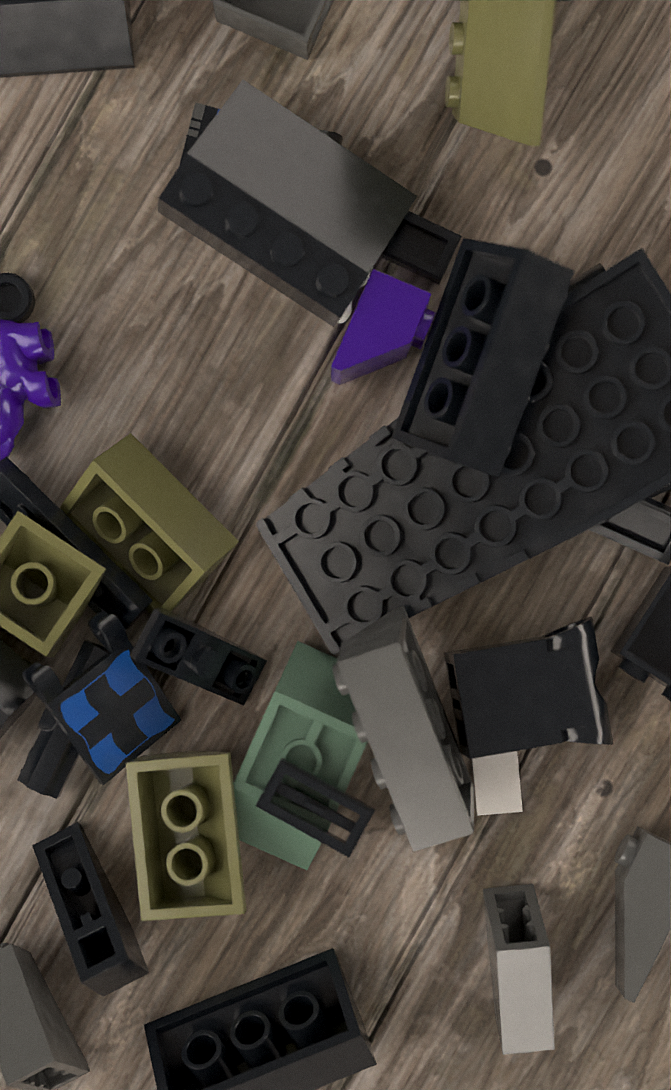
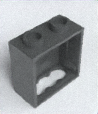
M334 0L211 1H213L217 22L308 60Z

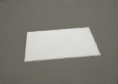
M517 751L473 758L477 816L523 812Z

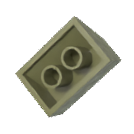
M131 433L91 462L59 507L153 600L146 608L150 614H152L154 608H164L173 612L221 564L239 543L224 525Z
M211 751L172 752L143 755L126 762L141 921L245 914L247 911L231 753Z

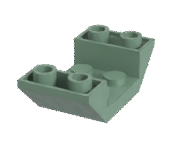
M297 641L234 780V793L239 840L308 870L321 842L256 807V803L281 758L290 761L346 792L367 742L362 743L355 731L352 712L356 711L350 694L343 696L337 687L333 674V665L337 664V658ZM286 774L284 775L282 782L337 812L339 803ZM277 792L273 795L272 801L321 828L329 830L332 822Z

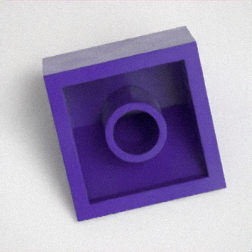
M373 269L331 365V381L342 385L406 359L411 346L421 350L436 313L427 309L432 294Z

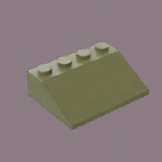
M457 0L461 1L459 22L451 23L449 34L450 55H456L455 76H447L446 107L452 108L453 116L461 124L528 146H540L555 0Z

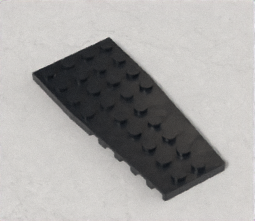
M642 248L567 295V299L561 307L551 334L547 353L542 359L530 391L529 402L522 413L512 440L511 451L504 462L499 477L458 464L391 438L398 420L397 418L388 426L384 425L372 434L368 441L347 457L340 458L328 468L327 472L306 488L302 487L291 495L286 503L266 518H261L257 521L256 526L332 654L339 653L342 642L393 609L404 606L408 618H411L616 517L671 484V293Z

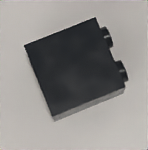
M671 566L663 568L611 650L613 654L622 659L618 666L621 670L642 683H645L647 678L651 677L665 686L661 695L671 701Z

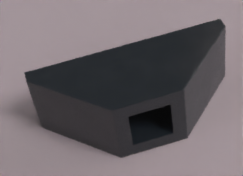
M154 608L129 656L138 662L243 706L267 660L164 608Z

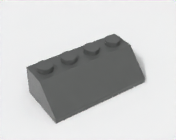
M401 606L393 609L342 642L337 664L333 665V674L340 693L343 696L350 694L356 711L352 712V720L359 740L362 743L369 741L375 758L371 759V767L376 783L380 789L388 788L394 804H390V814L398 835H407L412 850L415 852L474 834V785L405 607Z

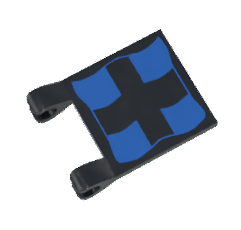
M101 611L89 620L88 626L109 652L63 688L54 671L49 666H42L38 662L25 669L23 678L45 704L97 781L105 785L126 767V762L141 755L178 724L181 718L146 665L129 657L134 647L129 641L119 618L114 614H106Z

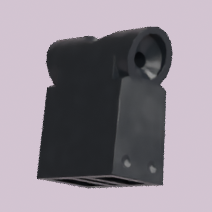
M592 617L570 623L537 638L444 652L460 752L469 759L559 744L565 741L601 745L614 744L607 703L595 685L599 654Z

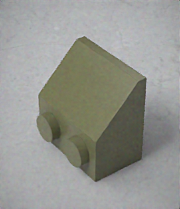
M18 511L0 536V626L44 656L54 657L82 617L107 569Z

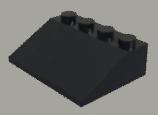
M242 80L186 154L158 198V212L334 327L366 280L417 198V195L245 80Z

